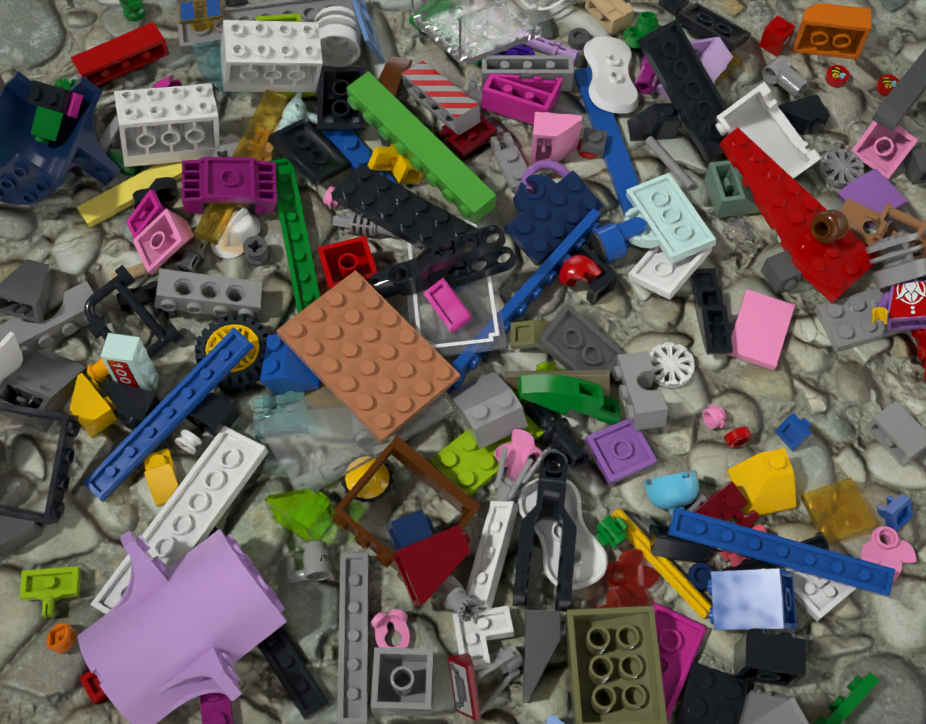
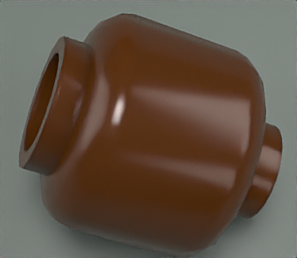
M835 209L816 214L810 224L813 238L824 244L842 239L849 228L846 216L841 211Z

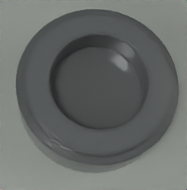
M583 28L572 29L568 35L569 46L576 50L584 49L585 44L590 40V33Z

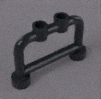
M123 265L115 270L117 276L86 300L84 312L86 318L91 323L87 328L96 339L102 336L106 341L108 333H112L95 313V306L114 290L121 294L157 337L158 340L147 348V354L150 359L172 341L177 345L184 339L172 323L163 329L131 292L128 286L136 280Z

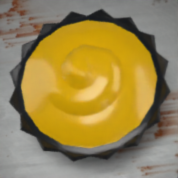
M372 453L369 455L361 454L358 458H352L350 463L345 465V471L341 474L343 479L341 485L345 488L346 494H348L378 457ZM384 462L353 500H359L362 503L367 501L374 502L377 499L383 498L385 493L390 491V486L394 481L392 478L393 471L390 469L388 462Z

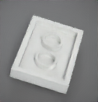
M660 246L653 247L628 273L629 280L670 300L710 254L712 247L674 263H670Z

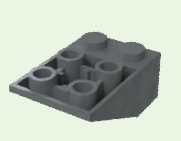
M42 349L4 380L0 386V402L60 412L74 391L77 376L81 373L84 375L87 367ZM0 411L2 415L44 433H47L54 422L51 419Z

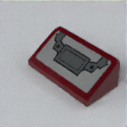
M465 653L448 657L455 709L460 714L479 721L481 712L471 655Z

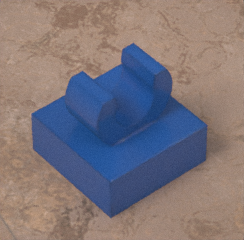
M794 413L788 416L775 432L790 450L794 451L812 434L809 430L812 425L806 418L800 420Z
M904 494L899 495L897 498L892 496L886 497L887 507H883L880 504L877 505L878 515L885 518L886 527H890L896 532L913 518L911 498Z

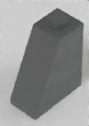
M27 259L0 283V313L41 323L44 319L53 287L49 264Z

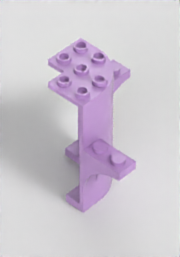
M221 529L217 530L168 568L159 556L153 558L149 554L150 546L141 535L135 537L130 530L120 537L131 561V575L127 589L111 611L78 635L82 656L91 673H95L101 682L99 686L130 724H156L180 705L207 693H223L231 701H234L242 692L237 683L241 679L234 670L233 663L287 622L282 614L285 607L278 599L277 594L269 584L265 583L255 564L247 554H244L235 538L231 534L225 536Z

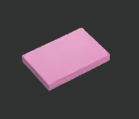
M747 289L731 334L733 353L726 355L774 371L795 305Z

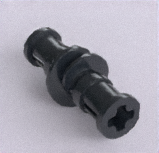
M533 402L526 404L524 413L531 416L537 423L538 428L545 433L542 440L543 444L548 448L555 447L557 451L563 453L567 457L568 466L571 469H576L583 465L589 458V453L587 450L580 448L575 442V438L571 435L570 428H566L568 425L567 418L558 420L555 414L550 412L548 408Z

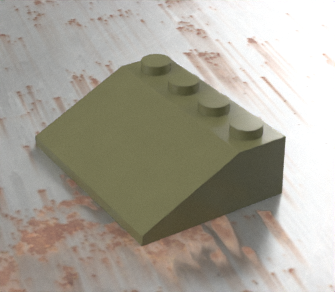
M654 606L567 610L564 620L566 622L565 632L573 724H667Z

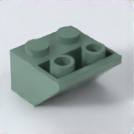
M729 160L709 163L704 179L716 218L760 212L752 199L754 197L749 187L746 188L741 181L743 179L737 167L733 168Z

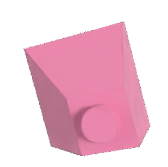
M873 121L851 152L855 153L872 169L876 168L885 178L890 179L919 140L900 125H897L892 132Z
M166 208L133 239V242L147 273L152 274L194 237V234L186 219Z

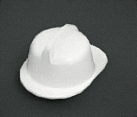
M245 207L233 209L225 213L220 226L211 238L213 253L223 259H234L244 253V241L251 236H257L260 232L261 225L259 220L254 215L249 214Z

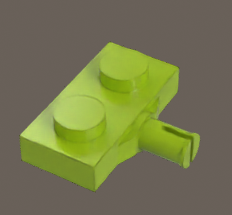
M74 566L22 570L19 598L22 601H43L41 617L52 618L54 617L56 600L80 597L81 568Z

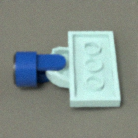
M670 173L627 189L626 197L634 208L629 209L625 213L624 222L617 225L612 222L594 229L590 236L593 249L604 264L625 257L627 249L633 245L641 248L660 246L670 263L716 245V238Z

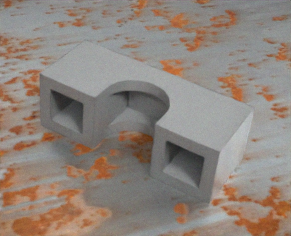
M648 351L617 355V364L613 366L614 380L619 381L620 399L621 401L625 400L626 418L628 421H632L634 431L666 426L668 408L661 389H643L652 387L654 368Z

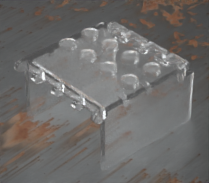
M411 0L412 17L415 18L414 23L460 64L466 62L472 64L540 37L544 32L540 26L537 27L538 0Z

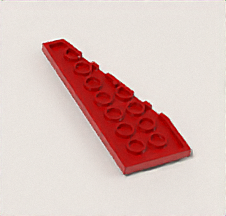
M736 128L721 141L720 146L733 168L737 167L743 177L741 181L746 188H750L754 195L752 199L771 230L775 229L781 239L780 245L784 251L787 250L793 259L791 262L802 272L801 275L833 303L874 265L870 264L869 260L878 256L874 252L867 254L865 249L867 246L849 229L846 235L838 241L825 244L818 242L813 238L810 231L811 220L816 214L827 209L739 128Z

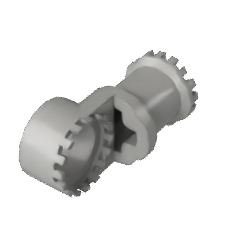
M450 574L439 587V589L443 588L442 592L445 591L443 604L448 610L457 612L459 619L463 622L471 621V618L475 619L474 615H478V608L481 607L480 602L474 597L470 598L467 596L463 586Z

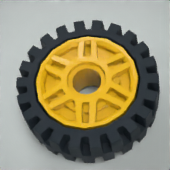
M228 315L227 321H224V318L221 317L218 318V324H215L213 321L209 323L210 329L204 328L201 331L202 336H198L196 340L195 358L197 365L235 328L254 347L220 381L218 387L223 391L227 387L230 392H236V387H239L241 391L246 390L245 385L248 384L251 388L256 385L255 381L258 380L260 382L268 338L265 328L258 321L255 323L254 319L250 317L246 320L243 315H238L237 319H235L234 315Z

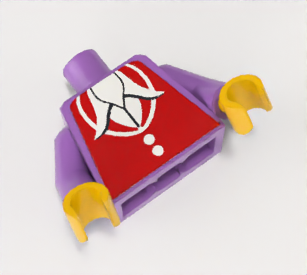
M917 278L891 285V290L883 294L876 307L872 310L871 323L874 324L877 320L884 321V324L887 325V331L926 329V281H917Z

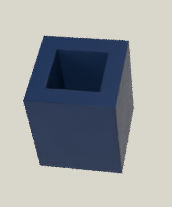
M422 509L391 521L386 526L396 551L433 536L432 521L427 514L424 515Z

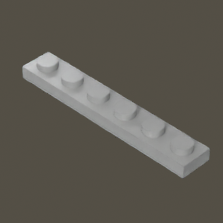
M368 552L340 553L337 724H368Z

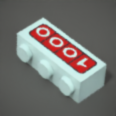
M108 333L100 357L113 380L152 392L153 388L157 387L159 374L156 372L140 337Z

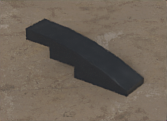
M716 268L696 269L690 276L696 316L706 355L732 354L733 348L727 306L723 305L721 286H718Z

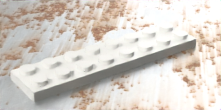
M223 426L143 533L142 537L150 546L149 554L153 558L159 556L168 568L203 542L268 453L267 448ZM129 555L125 557L90 604L105 615L117 605L127 589L131 575Z

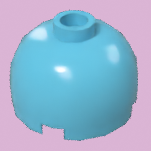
M689 471L690 477H688V472L643 480L649 501L659 509H668L669 514L673 513L675 507L685 510V506L693 503L699 492L697 471Z

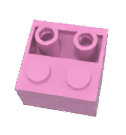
M535 112L530 164L542 160L559 162L577 150L582 116Z

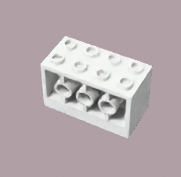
M223 20L220 48L223 92L316 93L323 64L318 22Z
M212 84L114 91L125 167L213 157V152L220 146L219 118Z

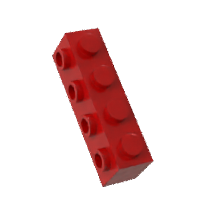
M151 22L70 58L80 79L85 77L94 85L99 86L169 55L165 38L155 23Z

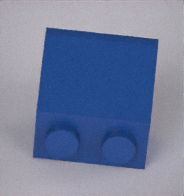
M277 334L268 335L260 382L276 395L321 389L322 381Z

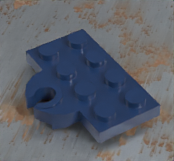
M574 170L558 183L550 177L541 174L528 176L525 180L527 184L535 187L536 194L529 193L523 182L516 188L513 201L515 208L520 214L508 223L504 229L534 265L563 242L593 208L599 211L604 207Z

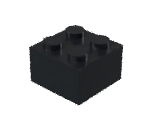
M752 628L746 631L734 645V677L753 683L791 688L806 675V639L797 638L796 634L786 632L779 633V635L767 634V630Z

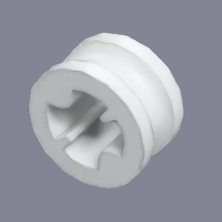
M182 430L180 433L181 437L176 438L175 443L184 451L195 454L197 451L196 446H200L202 441L193 433Z

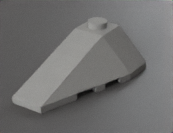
M754 689L746 695L739 724H809L794 697L783 694L772 696L771 692L765 691L761 693L760 689Z

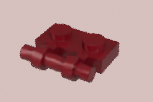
M481 116L480 123L460 135H457L447 125H443L442 130L437 132V137L440 140L449 137L447 139V146L463 159L488 142L491 137L497 136V129Z
M733 481L727 482L692 511L723 521L733 518L737 525L753 528V523L760 518L759 514L754 510L750 511L747 515L742 512L741 509L748 504V501Z

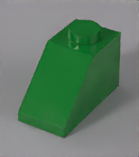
M37 106L30 133L35 135L34 140L49 144L50 140L56 142L63 114Z

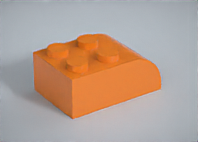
M827 3L811 5L803 14L792 44V52L858 60L871 31V8Z

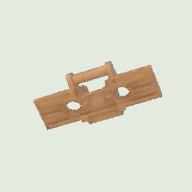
M847 198L840 211L848 220V229L867 247H870L880 239L900 234L888 228L889 223L884 221V218L889 216L918 230L920 239L910 241L909 245L922 244V254L913 256V258H926V235L922 234L926 228V220L920 221L891 207L892 204L888 202L880 214ZM867 222H872L876 225L877 232L867 234L863 230V225ZM878 251L874 252L878 257H880Z

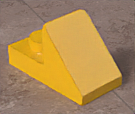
M169 448L151 453L144 460L146 469L144 474L156 507L165 505L179 486Z

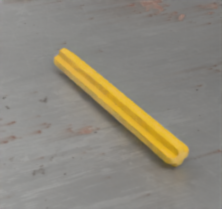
M622 509L615 510L611 514L613 518L616 519L620 516L629 526L625 530L629 536L627 539L701 618L708 617L710 607H713V605L668 558L653 556L650 548V539Z

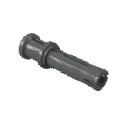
M214 211L206 212L190 245H186L183 248V255L180 261L175 263L173 267L175 271L196 273L195 268L197 264L202 262L204 258L203 251L221 220L218 213Z

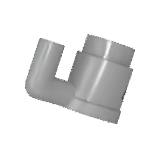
M311 541L304 545V569L297 570L296 558L289 557L285 559L286 579L289 583L304 580L322 581L332 576L330 554L324 541Z

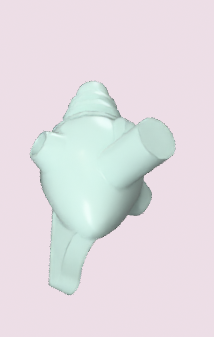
M298 92L284 108L282 119L276 131L301 119L317 124V114L307 111L306 103L301 100V92Z

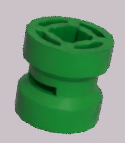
M119 0L127 20L135 22L145 17L146 10L142 0Z

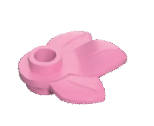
M513 429L511 443L500 445L494 452L495 458L500 463L503 447L506 446L508 448L505 478L510 476L517 479L531 454L533 463L529 470L542 454V451L535 447L533 436L522 429Z
M880 526L871 533L870 541L862 546L860 559L894 568L893 581H895L901 573L902 563H915L916 554L908 542L898 538V534L894 529ZM880 537L885 538L888 544L882 543Z

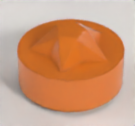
M67 623L55 625L47 635V647L58 654L67 652L76 641V630Z

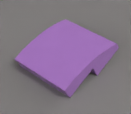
M876 168L860 176L838 192L839 198L844 203L848 198L880 214L887 202L891 203V207L897 210L908 203V200ZM872 222L865 223L869 229L875 225Z

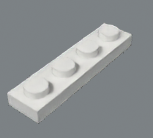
M491 501L466 588V595L470 598L474 597L480 602L481 607L478 609H492L519 508L514 501Z

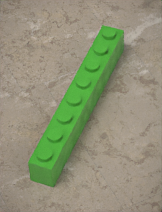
M369 71L347 87V101L354 110L358 109L369 125L373 124L378 129L380 136L393 144L399 155H405L409 159L411 166L417 172L421 171L425 175L427 182L432 187L436 186L441 191L444 199L448 203L452 202L458 208L463 218H469L475 224L496 207V194Z

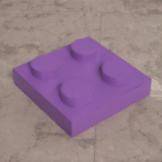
M623 420L585 437V442L608 485L651 468L658 462L640 430L634 431L631 420Z

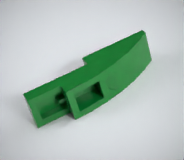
M552 374L521 375L518 378L519 397L528 402H533L563 415L571 408L611 425L619 423L621 420L619 401L604 396L602 385L575 377Z

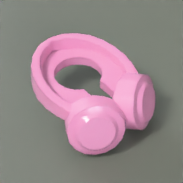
M392 609L389 613L382 611L374 616L371 626L375 629V638L379 648H408L410 641L409 629L406 624L408 615L404 611ZM389 622L394 624L395 631L402 637L401 643L396 647H390L385 642Z

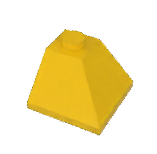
M785 448L759 453L727 470L730 481L735 483L748 501V504L741 509L745 515L754 510L759 516H765L792 510L797 507L794 471Z

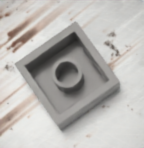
M374 647L371 710L373 715H432L433 649Z

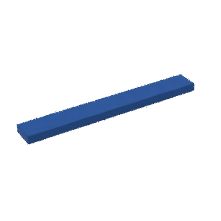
M591 67L574 70V78L592 128L608 131L602 156L625 218V213L629 209L634 208L626 197V190L639 185L614 114L597 107L589 96V86L592 81Z
M233 328L89 475L83 484L100 501L104 502L251 351L254 345L237 329Z
M675 507L673 509L667 534L669 536L890 597L895 573L894 568Z

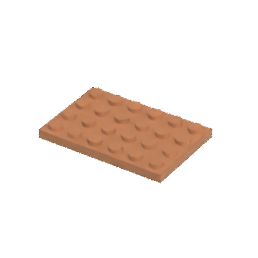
M356 270L276 330L281 340L381 444L460 379V374Z

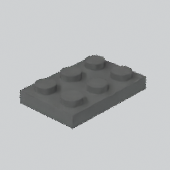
M568 303L563 305L536 340L537 344L567 370H609L611 372L613 366L617 364V355L624 354L622 350Z

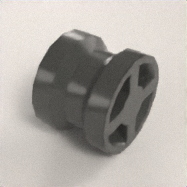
M251 236L244 241L243 251L248 264L259 267L269 261L270 253L264 238L261 236Z

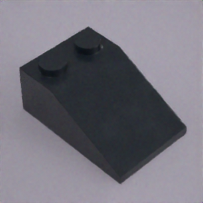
M365 67L321 68L318 82L317 131L364 130L365 119L358 109L354 110L347 101V87L366 73Z

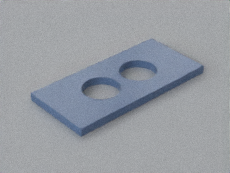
M352 0L365 42L381 63L386 62L366 1Z

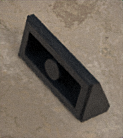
M650 524V548L653 556L693 562L705 561L708 546L667 535L669 526Z

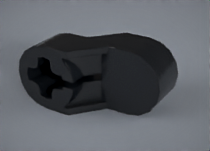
M171 177L156 178L149 188L135 191L132 195L134 209L137 208L150 189L155 191L160 203L177 198L179 194L177 181Z

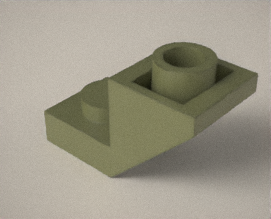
M528 320L511 323L510 347L514 350L539 347L547 353L536 343V340L550 322Z

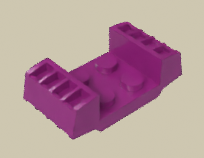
M203 157L198 160H183L182 204L185 211L188 213L204 214V203H255V214L273 213L277 204L275 162L258 161L250 157Z

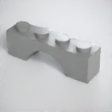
M85 281L63 292L61 308L48 320L41 323H30L14 317L0 324V342L9 332L14 333L19 348L22 351L23 359H26L30 354L49 347L53 342L72 335L78 329L91 324L84 312L86 300L94 293L88 282ZM100 302L95 306V313L99 318L106 315Z

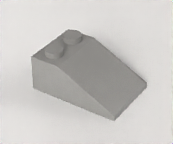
M495 372L489 373L448 393L449 398L479 449L511 435L513 429L528 427L521 403L512 389Z

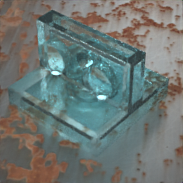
M221 40L192 44V51L204 83L214 82L215 87L220 88L222 96L231 95V92H223L220 54Z

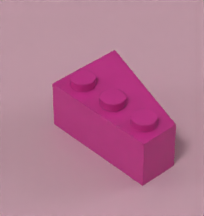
M490 73L482 88L481 108L534 125L535 112L553 113L561 96L563 78L556 77L555 81L541 80V76H534V79L519 78V75Z

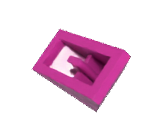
M152 189L148 191L126 221L133 238H136L164 211L155 191Z

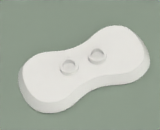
M599 36L589 40L585 44L583 52L592 69V81L589 86V96L592 102L600 109L612 113L625 114L635 111L639 105V97L630 79L633 57L629 46L620 39L607 36Z
M539 478L526 484L518 495V509L523 518L536 505ZM567 479L564 508L577 527L572 590L598 581L605 574L608 561L604 547L590 533L583 521L579 491ZM542 520L535 524L534 531L542 545L545 574L557 586L561 528L552 520Z

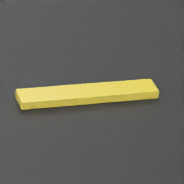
M182 162L156 164L76 208L86 224L91 228L133 205V193L140 189L149 188L156 178L171 177L176 181L181 179Z

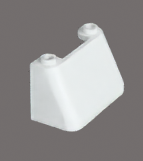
M763 82L716 117L718 123L715 124V127L722 136L729 135L736 128H739L794 179L818 162L821 157L815 149L811 151L810 148H805L808 143L802 140L779 109L777 101L775 99L770 101L772 99L769 94L771 90Z

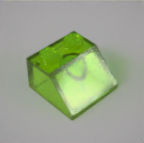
M305 488L272 494L265 498L271 518L307 543L321 541L334 524L332 522L334 518L330 516L333 511L329 503L330 499L320 491L314 493L310 489Z

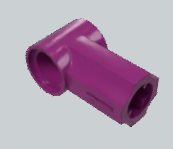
M644 55L634 86L639 93L646 95L653 92L658 77Z

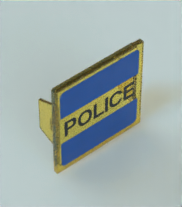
M222 0L178 2L179 24H191L195 31L212 29L214 20L224 18Z

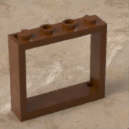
M396 435L332 511L330 516L334 518L332 522L342 531L348 530L355 536L354 541L364 549L370 548L376 553L375 558L387 568L391 566L398 572L397 577L403 582L393 558V552L344 512L390 455L394 456L461 513L451 528L460 525L461 530H463L481 506Z

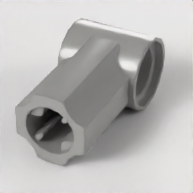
M782 55L775 58L762 69V76L767 83L772 85L777 83L797 98L803 94L810 83L794 71L790 60Z

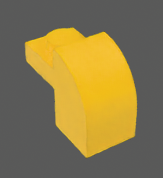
M392 143L390 147H375L368 163L369 168L373 171H392L399 184H419L423 177V173L421 171L417 172L405 155L401 156L397 153Z

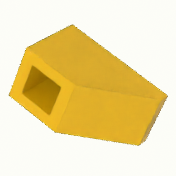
M83 373L77 376L70 411L73 415H79L78 422L90 438H92L118 419L113 413V410L116 409L115 405L109 397L102 398L99 394L102 390L92 378L88 381Z

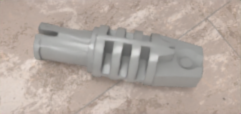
M347 211V215L336 214L333 216L332 225L344 227L347 233L373 237L378 234L397 237L352 211Z

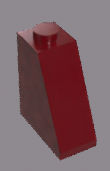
M460 525L397 550L392 554L414 607L425 603L470 552L469 536L465 530H461Z

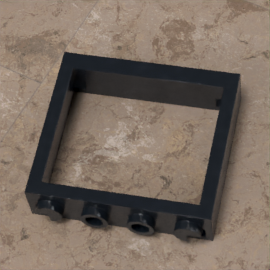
M0 402V411L62 421L45 512L0 504V515L44 524L59 523V519L62 518L65 510L63 503L64 493L70 484L68 471L75 457L73 445L74 439L80 430L79 415Z

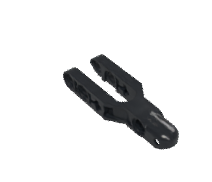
M488 225L428 245L416 258L375 273L367 282L384 299L398 294L407 296L429 289L442 278L447 281L451 288H456L508 271L515 266L517 258L510 247L504 246L506 237L501 228L497 225ZM491 234H499L495 242H487V238ZM474 242L472 249L468 251L462 250L465 243ZM502 254H510V258L506 262H498ZM478 262H486V265L483 269L478 271L474 270V267ZM459 270L458 276L454 277L455 272ZM378 279V283L373 285V281Z
M548 451L542 455L536 505L521 520L512 606L527 607L535 524L542 520H552L561 528L555 611L566 612L570 610L577 527L564 508L568 459L559 451Z

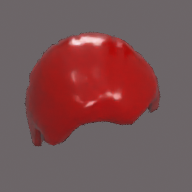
M574 255L563 263L560 269L559 280L564 286L574 287L578 280L589 284L603 271L589 257Z

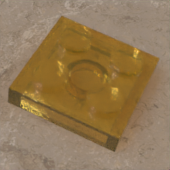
M851 477L803 493L800 497L817 532L823 533L828 545L870 531L877 526Z

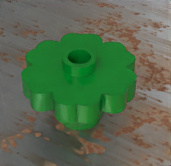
M650 11L641 12L636 19L635 26H627L624 30L623 39L626 40L625 44L632 48H639L637 40L662 27L659 25L657 14Z

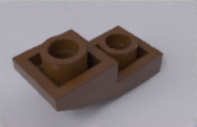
M391 56L385 64L378 81L398 99L403 82L401 73L411 68L413 61L411 59Z

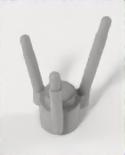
M504 446L500 457L497 478L493 484L494 487L498 488L495 496L501 501L515 502L521 489L529 482L539 468L541 457L545 452L549 451L548 449L542 452L530 470L529 468L533 463L531 458L528 459L517 479L506 476L504 480L503 474L508 448Z
M509 645L505 649L500 648L490 654V661L493 660L494 663L477 673L478 678H482L495 669H498L502 675L508 674L480 707L481 715L494 702L509 682L520 674L518 668L524 664V661L513 645Z

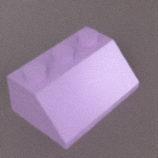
M720 37L690 41L715 84V80L726 70L727 64L733 56ZM658 80L654 88V92L669 99L663 86Z

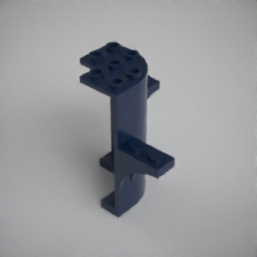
M17 71L6 82L0 93V202L13 205H33L43 201L61 186L71 162L105 186L119 175L121 168L104 152L93 128V113L102 94L100 88L85 77H82L69 89V91L83 95L77 119L63 115L56 142L50 140L49 144L34 140L35 135L30 134L37 106L27 103L32 81Z

